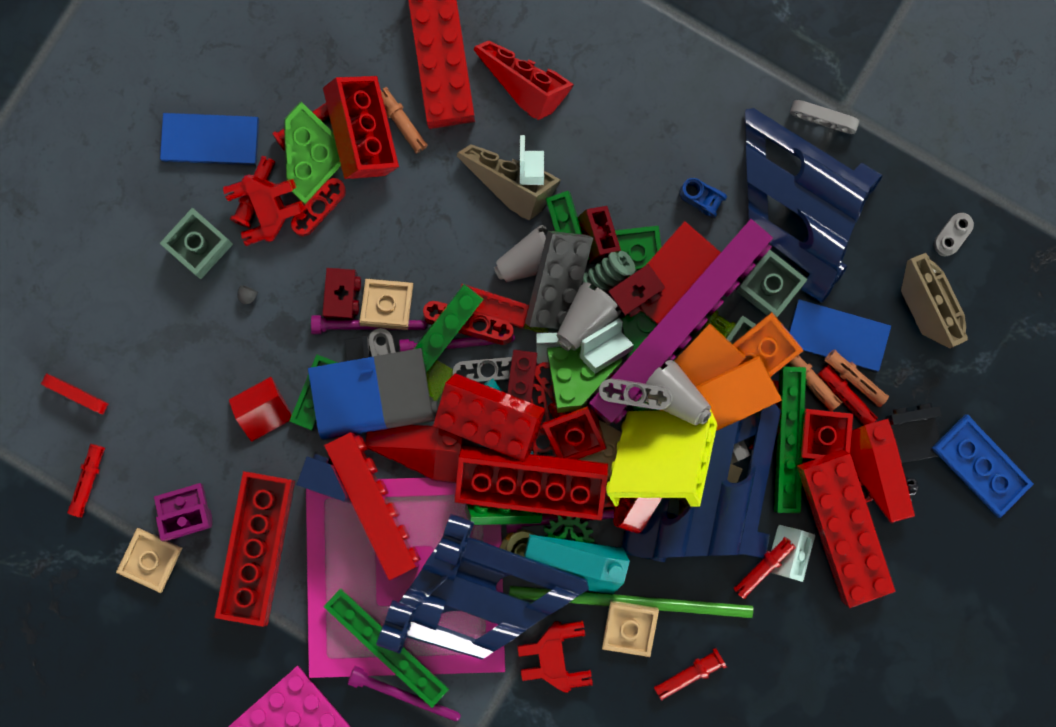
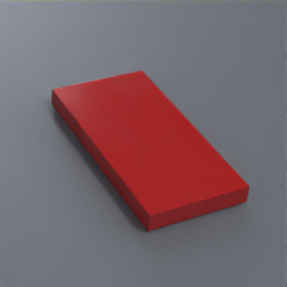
M686 221L682 223L647 263L665 286L663 291L660 292L663 295L652 304L647 301L641 305L642 312L657 325L721 253ZM634 289V291H633V293H632V296H633V297H635V296H639V297H640V294L642 293V290H641V289H639V290H635V289Z

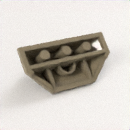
M926 253L907 260L901 292L922 335L948 348L967 341L965 314L944 271L935 262L930 260Z

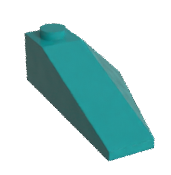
M530 534L524 557L586 579L589 591L613 594L624 584L630 563L624 548Z

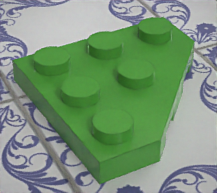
M299 102L284 118L286 181L294 179L297 188L291 192L306 204L339 169L341 163L333 132L302 102Z
M581 346L576 350L570 349L569 351L562 347L547 348V358L557 413L574 412L584 408L587 405V401L599 392L601 383L607 380L614 372H617L622 366V357L595 374L580 358Z

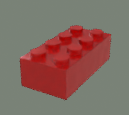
M378 77L334 78L323 87V92L344 179L388 175L397 169L399 164Z
M455 373L445 383L433 426L524 462L533 450L545 408Z

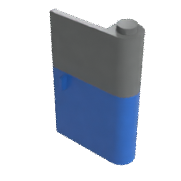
M422 348L308 368L317 428L322 440L342 437L350 432L360 434L435 421L439 403L434 401L429 394Z

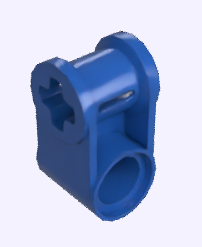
M697 178L687 179L679 191L680 197L684 202L711 218L717 217L716 212L722 201L727 199L726 194L707 185ZM686 186H694L697 190V195H689L686 191Z

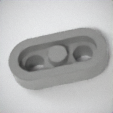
M957 213L952 216L934 240L935 251L941 256H950L957 252L973 230V219L966 213ZM959 221L965 223V228L959 226ZM945 239L951 241V247L945 245Z
M379 328L370 334L369 346L372 357L396 353L394 340L389 331ZM380 337L386 339L385 344L382 346L377 344V340Z

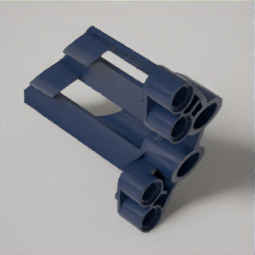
M755 108L746 109L749 220L755 221L773 237L769 242L771 245L810 273L807 278L808 280L804 283L801 290L823 303L848 267L842 261L850 236L869 194L875 190L883 175L864 163H861L855 170H852ZM765 137L801 160V169L796 176L766 158ZM768 195L797 213L804 220L808 229V235L802 242L769 221Z
M773 404L716 431L700 507H690L688 505L680 515L668 513L670 498H662L646 526L639 534L628 530L624 531L621 548H624L626 554L660 562H666V558L741 554L764 559V554L768 550L770 535L757 531L781 410L778 406ZM755 435L747 478L739 483L729 482L727 479L734 444Z
M450 514L441 541L424 564L416 579L399 602L392 600L376 645L400 654L406 638H411L478 659H484L546 616L559 610L589 589L588 582L581 577L470 537L474 522ZM513 575L551 590L534 602L529 603L497 591L496 585L502 578ZM462 611L498 625L483 636L475 639L442 627L438 623L442 613Z

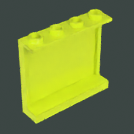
M711 409V416L708 421L703 425L700 423L696 426L664 410L627 411L626 419L622 423L621 439L617 442L616 459L612 462L611 479L606 485L607 495L613 504L619 506L620 498H686L690 507H700L717 429V422Z

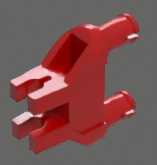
M246 175L241 182L223 187L224 194L234 191L225 196L228 201L248 195L260 222V226L241 232V238H246L243 241L246 246L262 240L274 241L286 218L300 214L305 210L302 201L286 206L282 202L280 195L297 188L294 179L275 184L258 176Z
M554 621L538 642L517 645L519 657L539 654L540 666L521 669L522 681L542 678L564 693H569L571 688L593 686L592 678L582 679L592 677L591 670L575 673L566 671L562 648L564 639L585 637L584 629L574 630L584 628V622L561 624L559 621Z

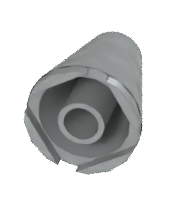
M544 225L535 228L496 261L497 266L494 269L500 280L504 279L506 282L537 275L546 240L544 233L548 231Z
M584 282L579 287L556 335L559 339L557 343L567 351L578 349L583 339L610 324L621 313V310H615L618 305L608 294L598 287L595 291L589 288L591 284L588 282Z
M673 360L666 361L665 364L668 366L663 370L658 367L646 384L664 386L672 392V403L662 410L695 426L700 423L703 425L711 416L710 404L677 363ZM647 388L648 397L645 402L649 403L648 399L650 398L657 399L659 405L663 401H667V397L663 396L662 391L657 395L649 394L651 389Z

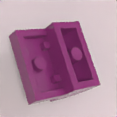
M201 483L154 496L158 515L156 521L162 542L212 528V514L208 508L204 487Z

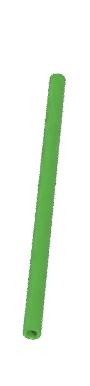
M510 586L509 595L518 599L537 600L551 589ZM584 592L569 602L609 606L610 600L655 607L660 611L745 618L753 617V606L604 593Z

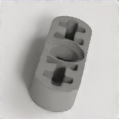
M794 100L790 110V114L794 117L848 134H855L859 124V120L853 116L802 100Z
M512 357L462 361L454 366L453 375L457 374V371H461L462 366H465L466 370H474L472 365L477 364L479 378L474 379V374H468L466 378L479 383L487 382L492 378L495 381L509 380V371H501L503 376L498 377L499 370L496 363L502 362L501 367H508L509 362H512ZM491 364L495 368V372L491 377H484L481 374V367L483 365Z
M612 378L603 381L599 387L601 398L613 403L662 410L667 408L673 400L672 392L664 386ZM612 383L615 389L622 390L623 385H626L623 394L624 399H621V393H614L610 397L609 392L605 391V388L609 387ZM632 387H638L642 390L643 396L641 400L633 401L630 398L629 391ZM647 388L651 389L649 393L651 395H657L662 391L663 396L667 397V401H663L659 405L657 399L650 398L648 399L649 403H645L648 397Z

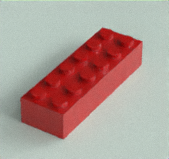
M408 0L428 128L433 129L475 122L457 0Z
M350 432L324 445L388 579L392 580L418 567L417 561L421 560L415 546L410 548L407 541L410 535L405 525H399L396 519L399 516V512L395 504L389 503L385 496L389 494L383 480H378L375 475L378 469L373 459L367 458L364 452L368 448L362 436H356V434Z
M462 446L458 461L455 503L602 520L608 478V463L529 454L523 462L492 449Z
M842 449L797 465L841 601L848 608H852L896 592L851 454Z
M243 471L215 618L262 627L268 625L296 480Z

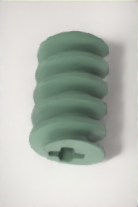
M625 251L611 252L608 257L602 259V263H597L595 268L592 267L588 273H584L582 281L583 283H590L589 288L595 291L598 287L607 294L609 290L635 273V264Z

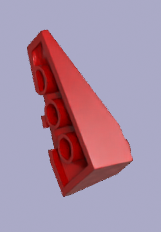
M889 419L852 430L850 454L859 481L862 482L863 486L865 485L873 496V500L890 523L915 517L897 443Z

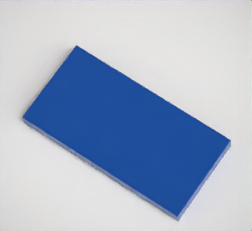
M163 113L160 160L166 162L256 165L259 118L250 116Z
M798 299L789 333L803 348L804 352L826 358L835 349L849 363L853 362L857 367L879 372L891 325Z
M967 414L932 447L934 452L998 518H1001L1034 485Z

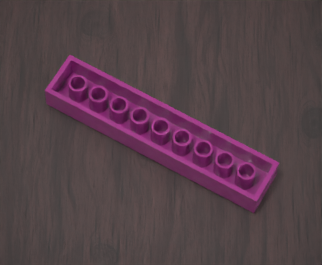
M750 219L611 379L646 384L658 367L662 369L667 367L668 365L665 362L674 360L676 357L673 352L676 349L680 352L692 339L689 334L692 331L696 334L708 321L705 317L706 314L712 315L724 302L721 297L723 295L728 297L740 284L737 279L740 277L743 280L756 266L753 263L754 259L759 262L771 249L772 246L768 243L773 237L755 221ZM611 383L609 387L605 388V391L609 392L610 397L614 393H621V399H624L623 394L626 385H623V389L620 390L615 389ZM632 387L629 391V396L633 401H638L641 395H643L638 387ZM599 392L587 405L607 425H610L612 422L617 424L627 413L624 409L627 406L626 404L605 401L601 398Z

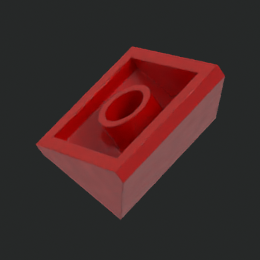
M272 377L229 399L236 421L251 442L288 423L292 416Z
M588 406L542 423L559 458L577 460L607 449L597 414Z
M805 409L801 458L814 460L842 449L850 453L853 414Z

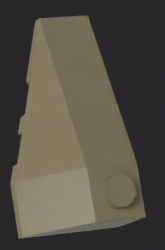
M471 144L457 153V157L510 210L529 221L542 212L547 204L546 198L553 195L561 181L559 178L544 171V185H520V161L512 159L511 162L499 159L497 153Z

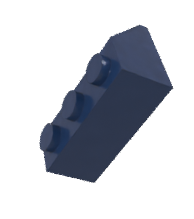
M314 454L313 458L307 456L296 485L352 503L331 459Z

